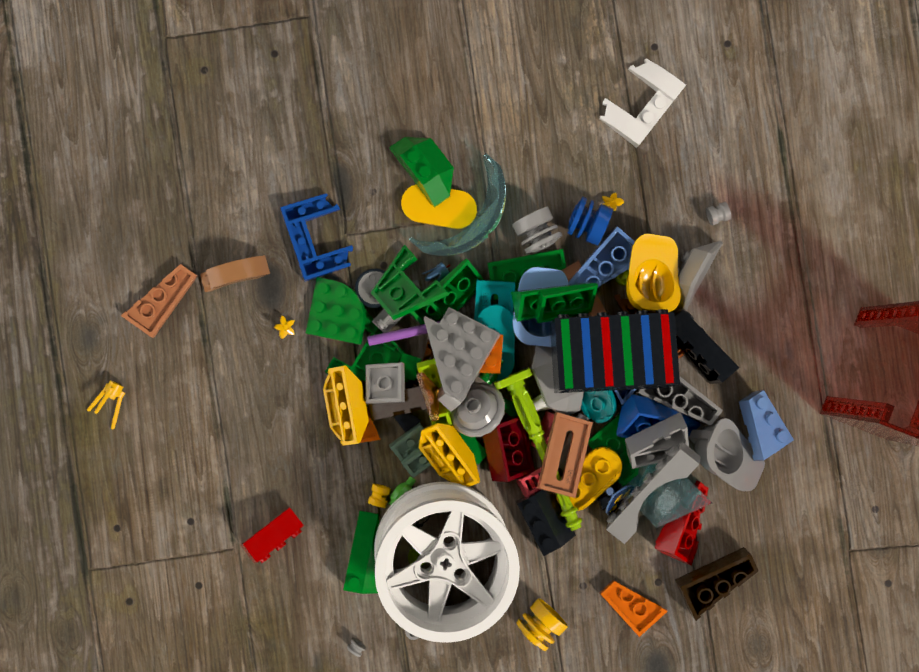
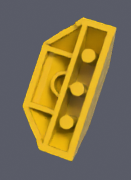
M346 365L329 368L323 392L330 428L336 437L341 440L340 442L343 446L358 444L361 442L369 422L362 382Z
M436 423L422 429L418 448L439 476L450 482L459 483L467 487L480 483L475 456L454 426Z

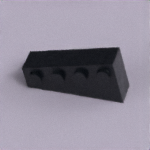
M681 310L675 314L677 346L682 349V345L688 342L690 344L684 348L686 349L684 354L709 384L723 383L740 368L711 339L704 329L694 321L693 316L688 311Z

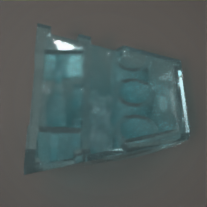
M657 463L648 465L637 486L640 487L644 483L643 479L649 472L653 473L656 470ZM687 477L667 482L656 488L645 499L640 511L658 528L704 506H708L712 502Z

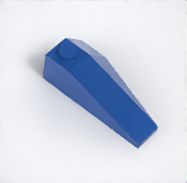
M632 394L621 407L616 434L618 437L628 438L679 412L650 398ZM682 414L687 425L689 437L692 430H696L700 426V422Z

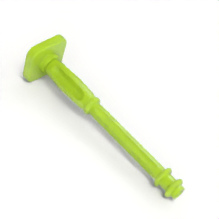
M528 367L505 377L501 381L493 383L497 390L506 387L507 391H510L517 415L528 433L529 439H532L543 463L547 448L543 436L544 430H542L535 405L524 387V379L532 376V372ZM557 471L556 478L560 481L561 477ZM555 493L562 509L561 516L565 517L567 521L565 526L570 528L571 531L581 528L582 518H578L576 513L578 508L573 506L568 496Z

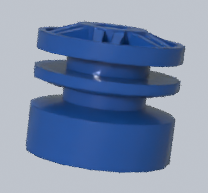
M582 196L578 204L575 205L569 219L567 234L572 235L575 228H577L576 238H579L583 232H587L586 242L598 246L612 216L613 208L601 204L595 211L593 210L594 200H591L588 207H585L587 198Z

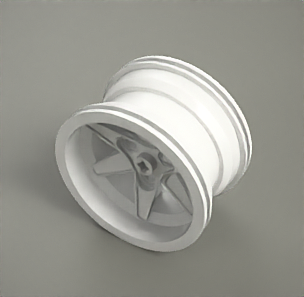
M454 482L423 484L407 491L394 501L380 521L374 544L376 588L386 612L401 628L425 640L457 642L483 633L493 626L507 611L518 587L519 557L514 541L495 506L480 492ZM440 512H450L438 538L412 525L425 516ZM464 515L481 524L491 537L484 541L461 543ZM403 536L420 556L409 566L394 570L393 558L395 549L400 538ZM448 536L454 538L451 543H445L444 539ZM495 555L492 573L483 586L468 565ZM424 562L431 564L427 569H423L420 566ZM459 568L464 570L461 575L454 574L455 570ZM429 580L428 604L412 597L403 587ZM452 584L471 597L462 603L445 606Z

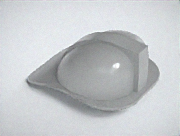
M722 418L716 424L708 425L702 430H692L689 439L695 444V452L701 456L700 464L707 471L720 477L739 491L755 489L764 470L765 461H753L751 443L743 436L733 421Z

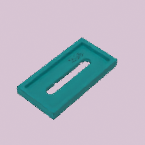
M477 280L474 320L477 321L480 312L491 304L492 294H497L499 297L498 305L506 307L513 315L514 307L511 292L515 291V282Z

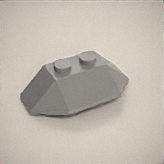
M717 241L684 253L681 259L683 263L680 269L678 268L681 293L678 307L680 310L685 311L688 309L723 242Z
M535 346L532 372L546 406L555 412L569 416L580 411L584 392L554 393L551 347Z

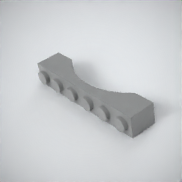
M683 442L678 446L674 445L668 452L669 456L665 460L661 459L655 467L656 470L653 473L649 472L643 479L644 483L640 487L636 486L631 492V497L628 500L624 499L618 507L619 510L616 513L612 512L607 518L606 530L625 544L637 531L638 513L648 495L667 482L687 478L700 464L701 456Z

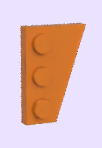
M615 580L599 592L639 637L668 612L665 608Z

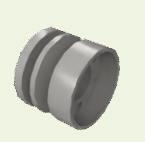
M548 206L512 224L517 236L527 235V238L521 242L522 246L531 243V246L525 249L526 254L539 252L553 245L563 236L561 232L552 235L551 232L557 229L558 226L552 225L548 227L547 223L553 219Z

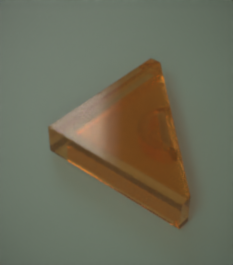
M418 373L417 379L432 422L438 421L439 388L424 373Z

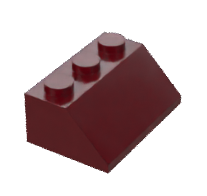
M518 416L503 418L492 432L483 436L492 481L509 482L535 471L528 434Z

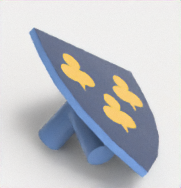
M632 485L625 486L617 492L612 487L607 488L605 492L611 497L606 507V514L608 516L615 512L621 502L631 494L634 489Z

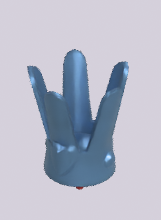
M441 262L435 268L422 274L431 272L425 278L426 281L440 275L437 279L440 282L450 273L447 269L450 264L445 266Z

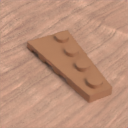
M180 264L162 282L153 287L148 294L133 304L134 306L125 311L121 316L154 338L198 275Z

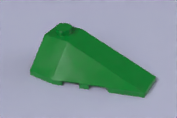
M359 511L343 588L344 591L360 594L378 593L375 582L374 556L375 537L380 524L378 513Z

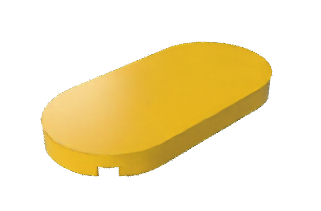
M417 184L409 187L404 192L401 200L404 214L410 220L417 223L463 229L474 221L477 214V205L473 197L460 190L451 189L450 197L435 208Z
M598 447L585 455L576 498L569 497L573 506L578 508L577 511L587 508L621 476L622 461L614 450L608 447Z

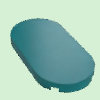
M493 304L480 312L477 322L503 335L502 360L504 363L501 373L496 381H501L511 374L514 367L515 333L513 330L512 313L502 305Z
M613 391L584 392L581 409L585 416L595 420L594 422L597 423L610 420L617 410V402Z

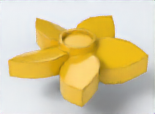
M613 193L610 198L602 196L605 202L603 205L613 208V211H616L617 206H621L624 203L623 199L617 198L616 193Z
M281 316V324L274 326L276 330H280L279 336L281 339L285 338L287 334L295 335L294 330L291 328L295 320L286 321V318Z

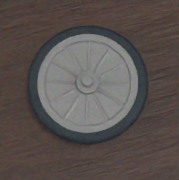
M369 269L358 277L355 283V292L361 302H363V305L370 308L382 307L371 294V291L385 273L384 270Z

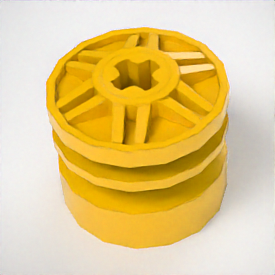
M538 598L530 606L534 616L532 617L524 613L523 617L526 621L519 618L516 624L532 644L538 646L543 651H547L549 649L547 642L550 644L555 642L550 633L553 632L560 636L568 628V624L550 605L541 598Z

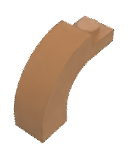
M263 255L218 265L207 269L200 276L205 292H211L233 283L261 278L270 274L266 257Z

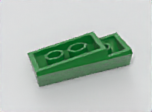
M466 258L439 282L449 293L448 296L409 314L420 325L425 324V316L436 322L441 321L449 307L458 311L476 293L477 280L484 279Z
M578 283L513 291L511 295L516 321L535 318L538 323L552 321L560 314H569V317L580 313L592 312L598 284Z

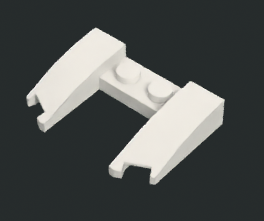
M647 58L644 59L645 64L636 68L632 65L628 69L656 91L637 118H634L606 98L602 104L606 106L605 116H600L599 118L636 148L686 86L674 75Z

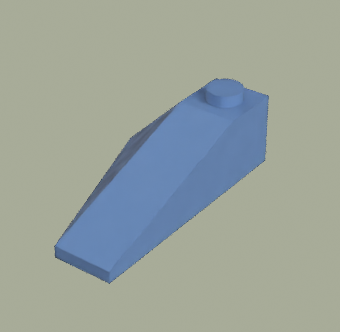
M615 226L569 280L568 285L597 283L598 287H600L602 284L629 270L632 246L635 241L618 226Z

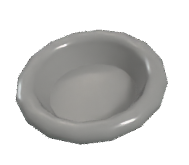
M484 382L473 383L464 401L451 411L454 427L461 434L469 437H482L492 432L500 424L504 415L505 402L502 393L493 385Z

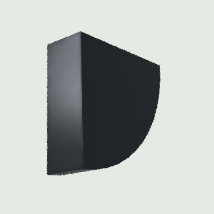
M409 413L399 414L394 417L404 432H407L421 421L418 417Z

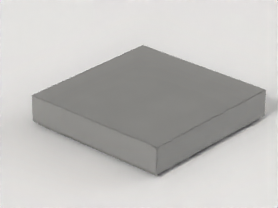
M404 363L366 365V404L405 402Z

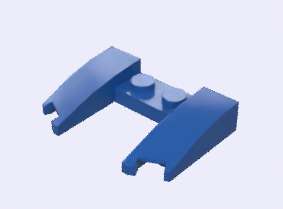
M327 194L280 207L304 282L351 266V263H347L348 252H353L352 245L319 256L316 255L306 222L340 210L337 204L333 207L325 199L328 196Z

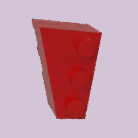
M289 507L240 546L253 563L259 561L263 563L271 557L269 554L274 549L278 551L287 544L285 540L290 536L293 539L302 532L300 528L304 525Z

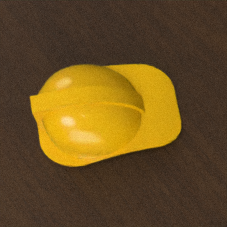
M644 234L637 238L632 246L629 274L626 281V293L629 302L638 311L648 310V313H656V310L667 309L668 312H671L679 305L681 293L678 277V248L675 241L670 237Z

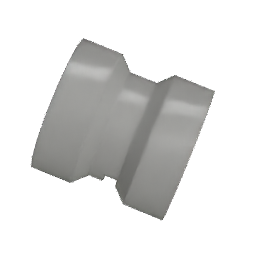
M726 202L720 203L716 208L714 206L706 208V215L712 226L718 224L719 221L731 220V211Z

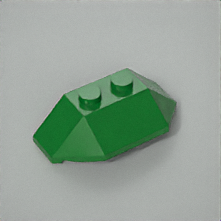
M404 137L389 147L390 151L434 208L450 197L454 167L431 138Z

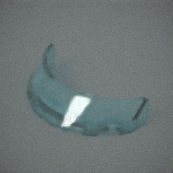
M487 153L483 155V161L487 171L488 188L480 213L465 230L451 238L441 241L423 242L411 237L409 239L410 243L423 253L436 256H451L467 252L484 242L499 224L506 203V184L501 166Z

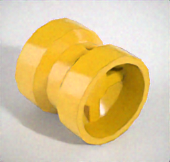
M373 484L371 488L372 495L369 497L368 503L386 508V499L390 495L391 488L380 484Z

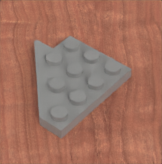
M449 307L440 323L426 316L424 317V322L443 391L450 397L462 402L500 337V333Z

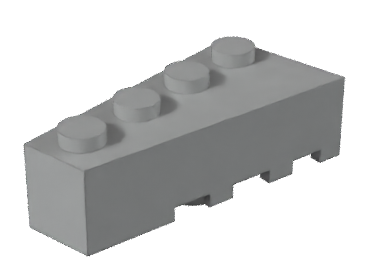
M681 377L680 385L671 388L637 389L634 392L677 412H681V414L705 425L711 426L723 411Z

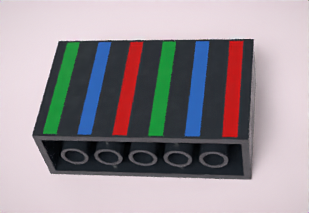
M667 309L656 310V313H648V310L636 311V314L621 311L617 312V315L601 312L597 313V316H589V313L577 314V317H569V314H560L550 323L554 393L671 388L680 385L674 312L668 313Z

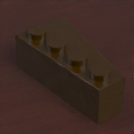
M743 547L675 579V582L690 614L697 621L701 618V614L711 610L720 599L730 595L729 592L735 587L741 586L758 572V568L751 553Z

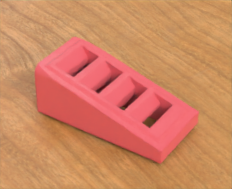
M542 467L516 480L524 497H529L541 490L535 486L531 477L534 476L538 484L540 477L538 473L541 472ZM526 480L528 481L531 490H529L527 484L525 483Z

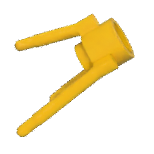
M110 380L87 408V411H91L102 398L94 411L97 414L108 397L113 400L118 397L111 429H114L122 398L125 395V392L122 391L124 387Z

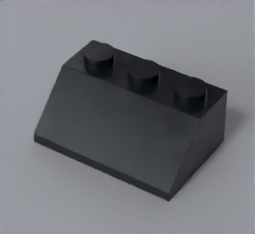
M541 489L529 497H523L516 501L543 556L561 548L576 536L574 531L565 526L567 521L565 517L561 516L562 509L555 493Z

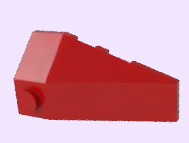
M696 481L661 529L655 545V549L664 555L691 566L699 541H696L697 530H701L702 527L700 513H703L705 510L708 487L703 483Z

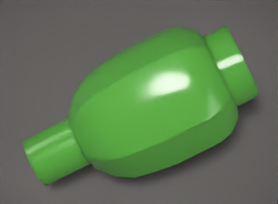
M410 476L406 483H400L391 493L388 504L391 506L401 495L411 490L416 480Z

